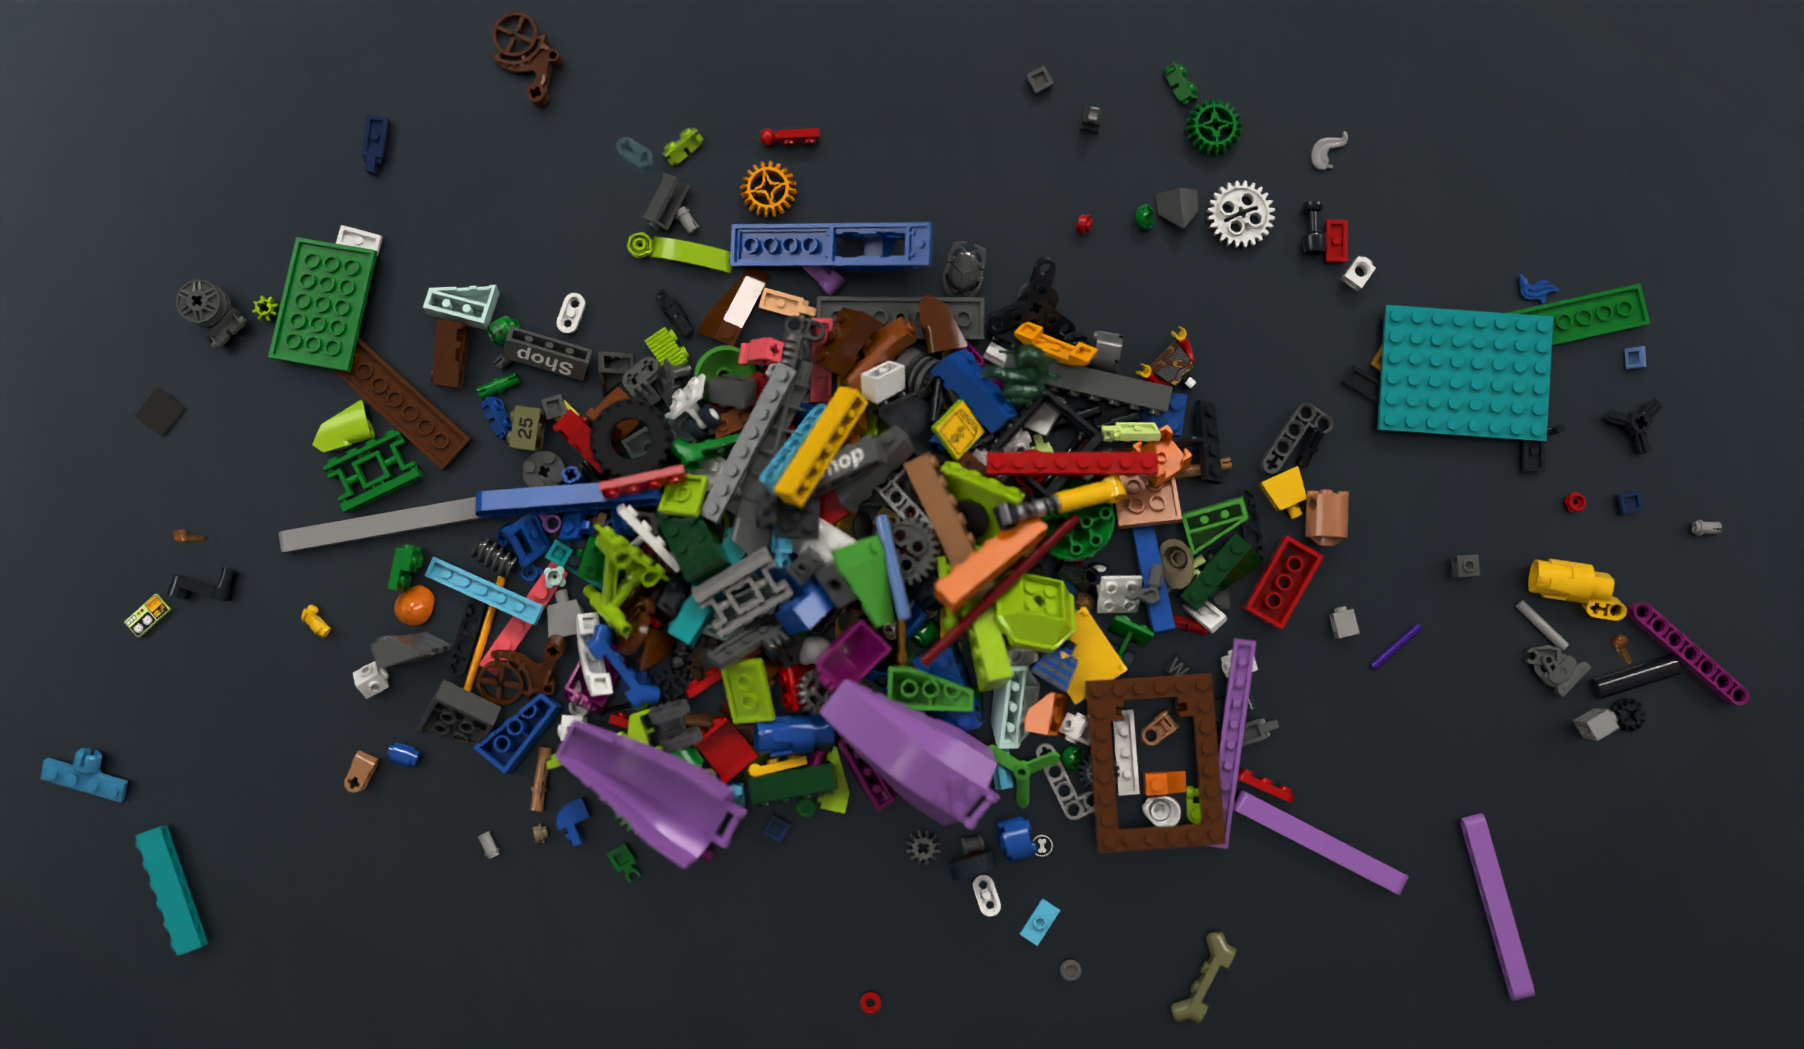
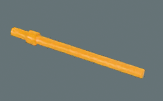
M498 575L496 584L504 587L506 578ZM490 605L463 688L469 692L472 691L497 609Z

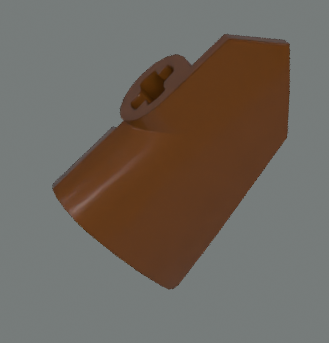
M926 294L919 301L918 309L928 355L943 353L950 349L968 347L947 304Z

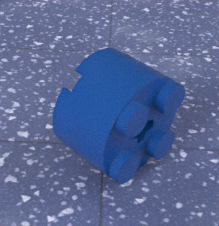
M1018 816L995 823V826L1000 828L996 830V835L1001 853L1006 852L1007 858H1004L1007 864L1031 858L1034 853H1037L1034 841L1030 840L1031 826L1028 820Z

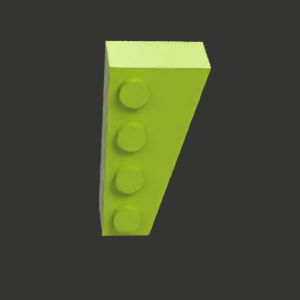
M976 598L969 599L963 604L961 608L962 618L979 603ZM992 605L966 629L980 693L1004 688L1013 677L1001 630L994 620V605Z

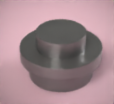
M1069 959L1061 964L1060 974L1065 980L1074 981L1081 975V967L1077 961Z

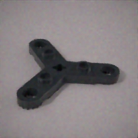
M1046 256L1040 257L1034 263L1026 298L987 315L985 325L991 333H1001L1032 319L1060 339H1063V336L1068 333L1075 332L1074 323L1048 303L1056 271V265L1052 259ZM1044 264L1050 265L1047 272H1041L1040 267ZM1033 303L1038 304L1036 310L1032 308ZM994 319H1001L999 326H991ZM1069 325L1068 331L1063 333L1059 331L1061 326Z

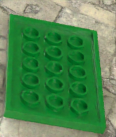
M296 237L268 358L350 373L378 252L373 249Z

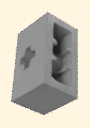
M1593 708L1573 720L1583 739L1598 741L1619 728L1616 723L1618 722L1616 715L1608 709Z

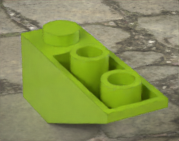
M834 745L833 749H828L826 761L834 762L838 788L834 789V793L821 796V792H819L817 802L821 803V809L845 814L850 790L838 747Z

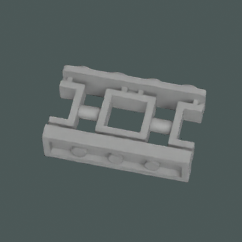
M766 546L692 589L693 597L699 603L701 609L712 604L719 615L717 619L712 621V626L717 631L719 637L730 635L735 631V628L742 624H749L757 615L769 612L774 605L788 601L791 595H793L786 579L775 583L768 570L776 566ZM760 567L765 576L754 582L749 573ZM749 582L756 596L738 605L731 591ZM770 584L774 593L764 598L759 589ZM723 589L728 598L717 603L712 595ZM733 605L738 614L727 620L723 610Z

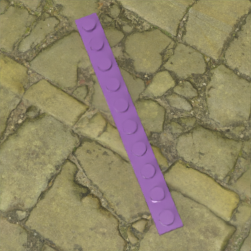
M1234 638L1218 751L1226 844L1207 845L1208 847L1228 849L1256 641Z

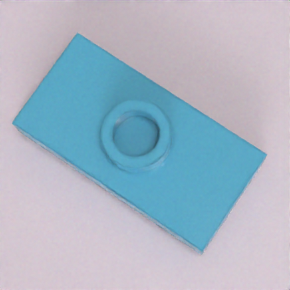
M1042 898L1019 934L1038 946L1060 912V909Z

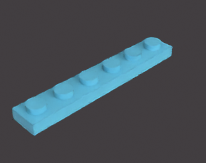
M436 557L432 558L425 573V576L533 625H537L545 607Z

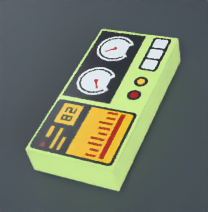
M155 594L124 623L140 638L172 609L159 594Z

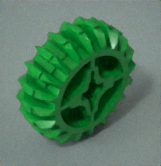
M1210 99L1209 104L1204 100L1201 103L1202 107L1196 105L1195 111H1191L1189 114L1191 118H1188L1186 121L1187 124L1191 125L1186 128V131L1192 132L1188 139H1195L1192 145L1196 146L1199 144V152L1206 148L1207 155L1210 154L1211 150H1213L1214 155H1218L1219 149L1222 153H1226L1227 148L1232 149L1234 147L1233 143L1239 141L1237 136L1242 134V131L1238 128L1242 127L1243 124L1237 121L1241 116L1240 114L1234 115L1236 107L1230 110L1228 108L1230 106L1229 102L1223 106L1222 99H1219L1217 104H1215L1214 99ZM1210 112L1209 121L1198 125L1199 118ZM1218 113L1223 115L1227 120H1221L1218 116ZM1212 123L1215 127H1218L1217 130H1214V127H1210ZM1230 129L1229 137L1219 141L1220 132ZM1201 133L1209 135L1211 141L1204 138Z

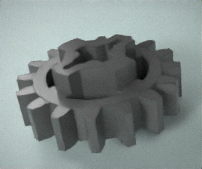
M813 669L805 672L804 676L799 677L798 680L801 684L795 686L799 689V693H796L795 696L801 699L798 701V705H805L803 711L810 709V715L817 713L820 716L819 710L833 693L817 678L820 673Z

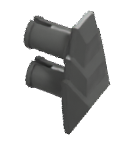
M665 359L663 365H661L654 387L668 409H670L674 392L679 388L683 389L687 386L688 381L686 379L674 381L676 378L691 375V367L687 362L673 366L668 359Z

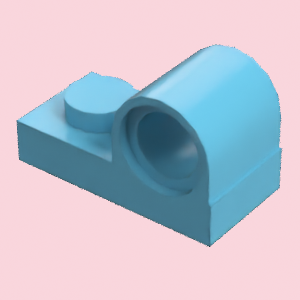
M745 780L728 781L726 785L735 790L734 804L745 807Z

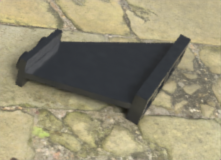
M907 391L896 395V400L891 402L886 399L878 403V408L872 411L889 428L896 425L908 434L915 449L913 454L916 458L930 452L931 455L936 456L939 464L952 459L947 450L942 452L938 449L939 444L929 442L934 436L931 427L935 424V422L929 421L931 403L914 397L916 396L915 391L909 394ZM944 409V410H943V415H944L948 410ZM980 424L985 432L967 451L1001 436L1000 432L991 433L983 424Z

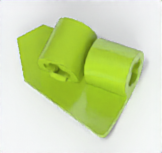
M363 400L356 402L322 423L312 445L325 453L332 450H344L352 447L355 443L374 438V430L370 421L367 420Z

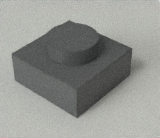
M1045 65L1026 74V79L1035 95L1054 85Z
M562 394L541 400L548 421L562 417L567 413Z

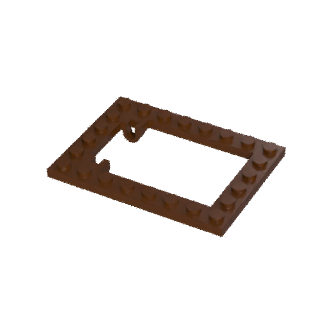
M1212 673L1085 681L1097 853L1226 844ZM1176 697L1175 711L1177 717H1193L1201 824L1118 829L1110 722L1125 721V715H1122L1123 700Z

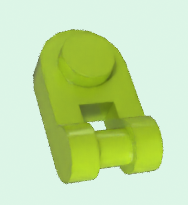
M1186 786V817L1193 824H1201L1200 803H1193V797H1199L1198 788H1193V786Z

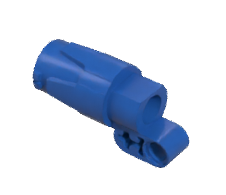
M810 709L808 714L775 716L776 718L773 721L754 722V746L757 755L769 754L770 757L812 754L814 752V745L833 744L835 741L834 728L822 715H810Z

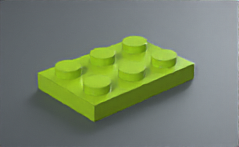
M762 658L738 660L721 670L733 724L773 721L776 718Z

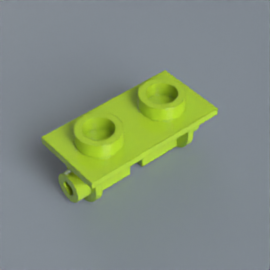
M687 128L680 134L681 138L677 142L672 141L664 147L665 152L662 155L665 157L669 155L670 158L667 160L672 166L674 164L678 165L688 156L683 150L684 148H687L692 153L702 145L701 142L704 139L699 133L695 135L698 131L697 129Z

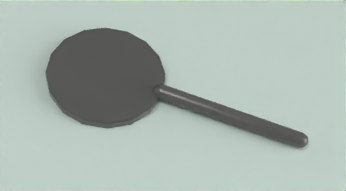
M864 511L858 512L853 519L852 527L854 537L857 541L871 537L872 521L868 513Z

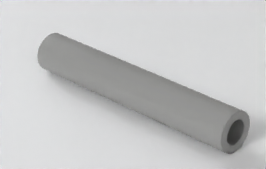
M1521 600L1516 605V608L1556 647L1561 648V651L1568 647L1569 644L1524 600Z

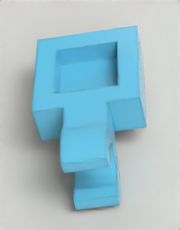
M773 531L771 553H775L774 561L776 566L774 568L783 567L787 569L791 565V559L788 557V554H792L793 539L775 538V531Z

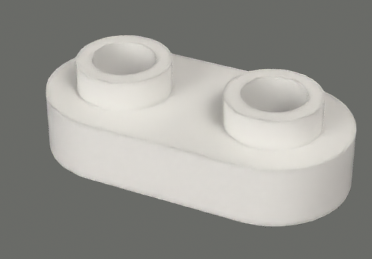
M570 293L564 299L557 318V327L565 334L574 333L581 321L586 302L580 294ZM574 301L579 302V306L577 308L572 307V303ZM570 320L572 325L565 327V322Z
M986 874L976 876L973 880V889L980 910L986 916H995L1001 909V903L993 880ZM981 881L987 882L985 888L979 887ZM988 901H992L994 903V906L992 908L986 907V903Z

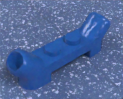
M595 625L593 637L584 643L596 660H599L602 656L606 657L629 687L623 694L636 710L644 704L656 705L660 698V688L653 685L638 684L635 680L638 676L631 667L627 669L622 663L625 661L618 650L614 652L611 649L613 628L609 625Z

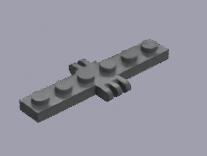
M777 612L765 619L763 617L760 619L754 617L753 621L749 624L743 625L745 627L744 632L707 653V660L721 671L762 645L769 651L775 649V646L779 647L782 643L787 642V635L780 631L784 627L774 616Z

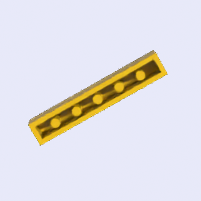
M840 386L773 489L784 502L802 507L869 403L858 390Z

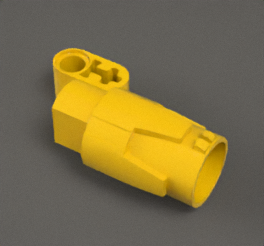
M1550 558L1548 561L1536 559L1533 561L1528 577V588L1531 593L1541 594L1544 598L1581 603L1582 608L1594 618L1618 621L1626 616V606L1618 598L1612 596L1614 579L1608 573L1596 572L1593 565ZM1618 605L1616 611L1610 612L1613 606Z

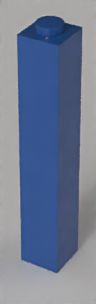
M1154 525L1130 528L1139 574L1143 578L1142 588H1149L1147 583L1151 565H1162ZM1165 577L1163 578L1161 589H1158L1160 594L1159 603L1154 606L1146 603L1151 631L1155 633L1154 635L1171 633L1175 630Z

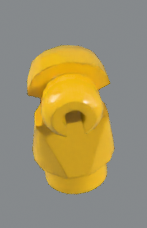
M311 604L303 609L301 620L310 626L315 635L325 638L330 633L331 628L316 615L319 612L318 607Z

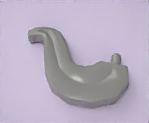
M1347 132L1342 133V138H1324L1313 146L1311 162L1317 170L1325 171L1326 168H1333L1332 165L1328 164V150L1343 147L1348 141Z

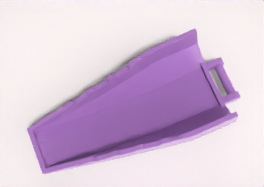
M846 678L819 710L820 714L899 795L910 805L943 826L962 822L967 828L973 830L977 826L976 822L988 808L1000 799L996 792L988 788L997 765L993 750L958 727L940 719L936 720L926 716L924 712H917L901 702L892 701L887 696L875 693L871 689ZM982 795L986 796V799L970 817L966 815Z
M574 720L571 723L554 756L570 772L578 776L585 786L591 787L600 796V800L607 802L615 810V814L623 817L631 825L630 828L646 843L683 869L697 861L712 841L723 848H728L731 843V836L741 818L743 819L747 813L745 808L734 804L735 790L699 766L647 744L584 722ZM728 812L733 814V817L723 835H720L717 832Z

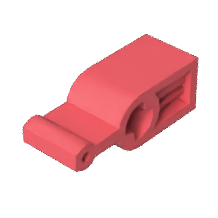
M768 337L750 340V343H741L738 364L746 366L748 364L769 365L781 363L784 342Z

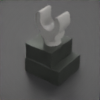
M1085 106L1080 130L1098 133L1103 110Z

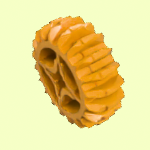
M769 161L768 167H765V163L761 162L760 169L753 165L755 172L747 170L750 178L743 177L742 180L746 184L740 186L741 190L745 191L741 193V197L747 198L744 201L745 206L751 204L749 207L751 212L757 208V216H760L762 211H764L765 218H768L769 212H772L773 217H776L777 210L784 214L782 207L790 209V204L787 201L794 202L795 198L791 195L797 193L796 189L792 188L796 186V182L790 181L793 175L787 174L788 169L786 167L780 171V163H777L775 168H773L772 161ZM768 175H775L782 179L784 183L772 182ZM762 176V184L752 190L754 182ZM766 181H768V185L770 186L772 191L770 193L771 198H769V194L767 193L765 188L767 186ZM785 189L782 199L775 203V195ZM753 196L766 198L769 205L759 203Z

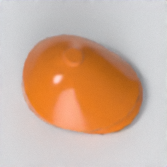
M420 585L407 589L395 602V615L406 625L418 626L423 624L432 613L435 601L434 595L428 588Z

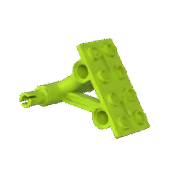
M597 523L594 527L600 534L595 540V545L606 556L603 590L599 592L595 586L589 584L583 589V594L590 600V606L605 619L611 628L617 629L622 636H628L633 628L625 620V615L619 607L635 587L640 586L641 583L645 587H652L660 578L666 582L670 578L665 574L667 570L656 563L657 560L648 553L646 555L642 554L643 550L635 544L630 545V542L622 535L617 536L616 532L609 526L605 525L602 527ZM618 568H623L627 572L624 574V579L617 586Z

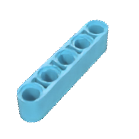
M824 404L815 406L761 474L760 481L773 496H778L773 489L826 409Z

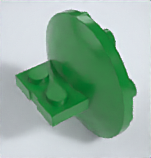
M1071 478L1059 492L1093 483ZM1105 502L1061 514L1053 511L1052 514L1048 512L1045 516H1039L1038 518L1048 527L1046 537L1037 544L1040 545L1074 513L1081 521L1047 553L1057 559L1066 561H1079L1094 556L1106 546L1113 533L1115 515L1112 504Z

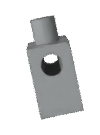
M567 589L555 591L557 604L547 606L548 637L557 634L562 637L577 635L576 615L584 613L582 605L578 599L569 601Z

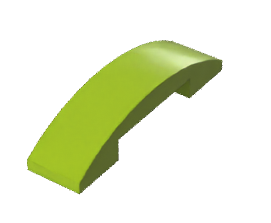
M664 237L653 238V249L649 256L651 258L677 261L731 274L732 266H730L731 252L683 240Z

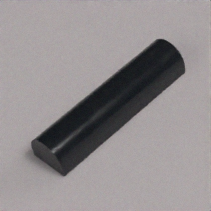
M1670 654L1591 680L1597 698L1603 699L1680 675L1681 667L1676 656Z

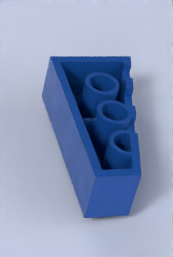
M966 349L947 355L930 371L935 377L939 375L945 381L943 385L948 390L953 389L959 395V400H963L967 407L974 410L973 415L991 433L1001 430L1018 415L1014 410L1013 404L1006 400L1000 388L990 380L988 373L978 365L974 355Z
M540 693L520 709L517 714L505 721L502 726L490 733L487 738L476 744L473 748L504 774H512L564 707L551 696Z

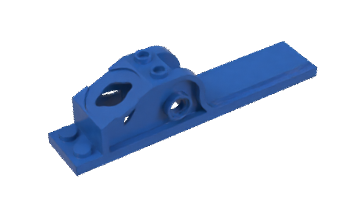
M933 223L732 224L730 266L830 267L848 272L918 270V266H931ZM837 237L846 240L864 241L863 256H837ZM902 239L905 242V256H890V250L895 242Z

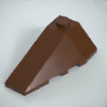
M750 267L706 313L697 333L722 345L737 347L770 275Z

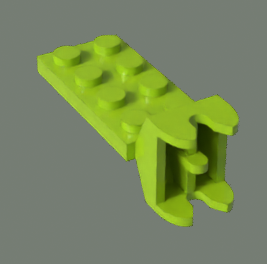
M651 708L630 715L628 733L625 730L617 734L654 747L650 733L655 732V728L648 729L644 715L649 714ZM663 745L654 747L659 750L664 749ZM555 754L550 756L551 760L546 761L548 770L563 765L554 757Z

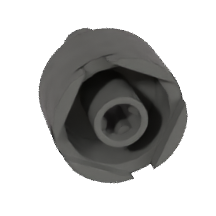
M1100 330L1094 331L1092 347L1098 349V353L1088 363V368L1117 374L1124 335Z
M538 451L529 456L524 462L523 477L529 487L563 485L561 473L568 466L555 453ZM545 468L550 470L547 473L548 477L542 475Z

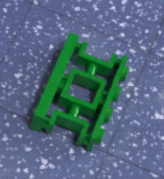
M390 430L383 434V438L379 440L376 438L364 443V447L350 449L346 452L345 456L331 458L327 461V465L323 466L328 479H334L339 476L346 490L345 494L337 497L343 512L351 513L424 478L415 461L405 464L398 447L407 444L400 431ZM392 443L390 447L394 455L384 459L382 452L377 449ZM377 458L385 475L367 482L360 466ZM352 462L351 464L356 474L346 477L344 470L339 467ZM398 463L401 471L406 473L386 482L393 478L389 467ZM360 481L363 489H373L354 497L355 494L351 485Z

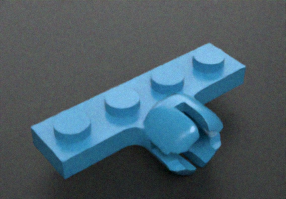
M81 748L77 751L74 764L46 758L43 761L40 778L44 781L120 803L125 800L128 784L127 780L103 774L100 770L102 755L98 750H95L94 755H92V748Z

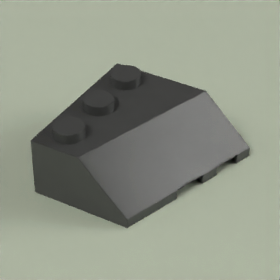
M428 632L404 636L386 635L377 638V643L370 644L378 669L400 667L452 650L453 648L451 644Z
M443 680L415 732L421 734L423 731L434 733L433 737L441 738L442 735L451 737L454 742L474 747L486 738L496 721L501 707L456 686L454 683Z

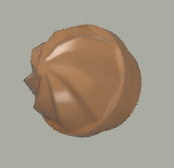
M1080 592L1074 596V608L1080 610L1081 607L1086 606L1088 611L1092 609L1094 602L1090 594Z

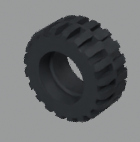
M625 399L614 402L603 409L592 424L589 437L593 457L602 470L615 478L659 470L670 453L672 443L670 425L663 413L646 401ZM628 419L642 422L651 434V445L647 453L633 460L619 456L611 444V434L615 426Z

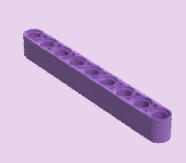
M1243 790L1240 791L1234 803L1233 810L1398 895L1401 894L1409 876Z
M1482 813L1461 818V828L1510 998L1512 1001H1517L1535 996L1486 819Z

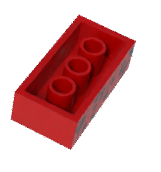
M1288 535L1282 536L1245 601L1242 610L1277 630H1282L1324 556Z

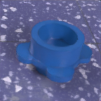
M531 562L522 568L518 573V577L528 581L529 585L533 586L536 584L539 575L543 574V569L536 567Z

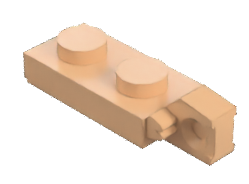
M764 288L759 309L787 317L795 315L804 318L805 316L816 318L817 308L808 306L809 301L804 300V298Z

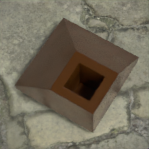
M648 628L641 643L644 644L643 652H640L638 655L637 665H640L639 670H650L674 653L673 647H675L677 638L669 634L668 631Z

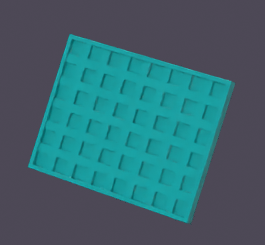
M1385 305L1377 430L1546 442L1553 317Z

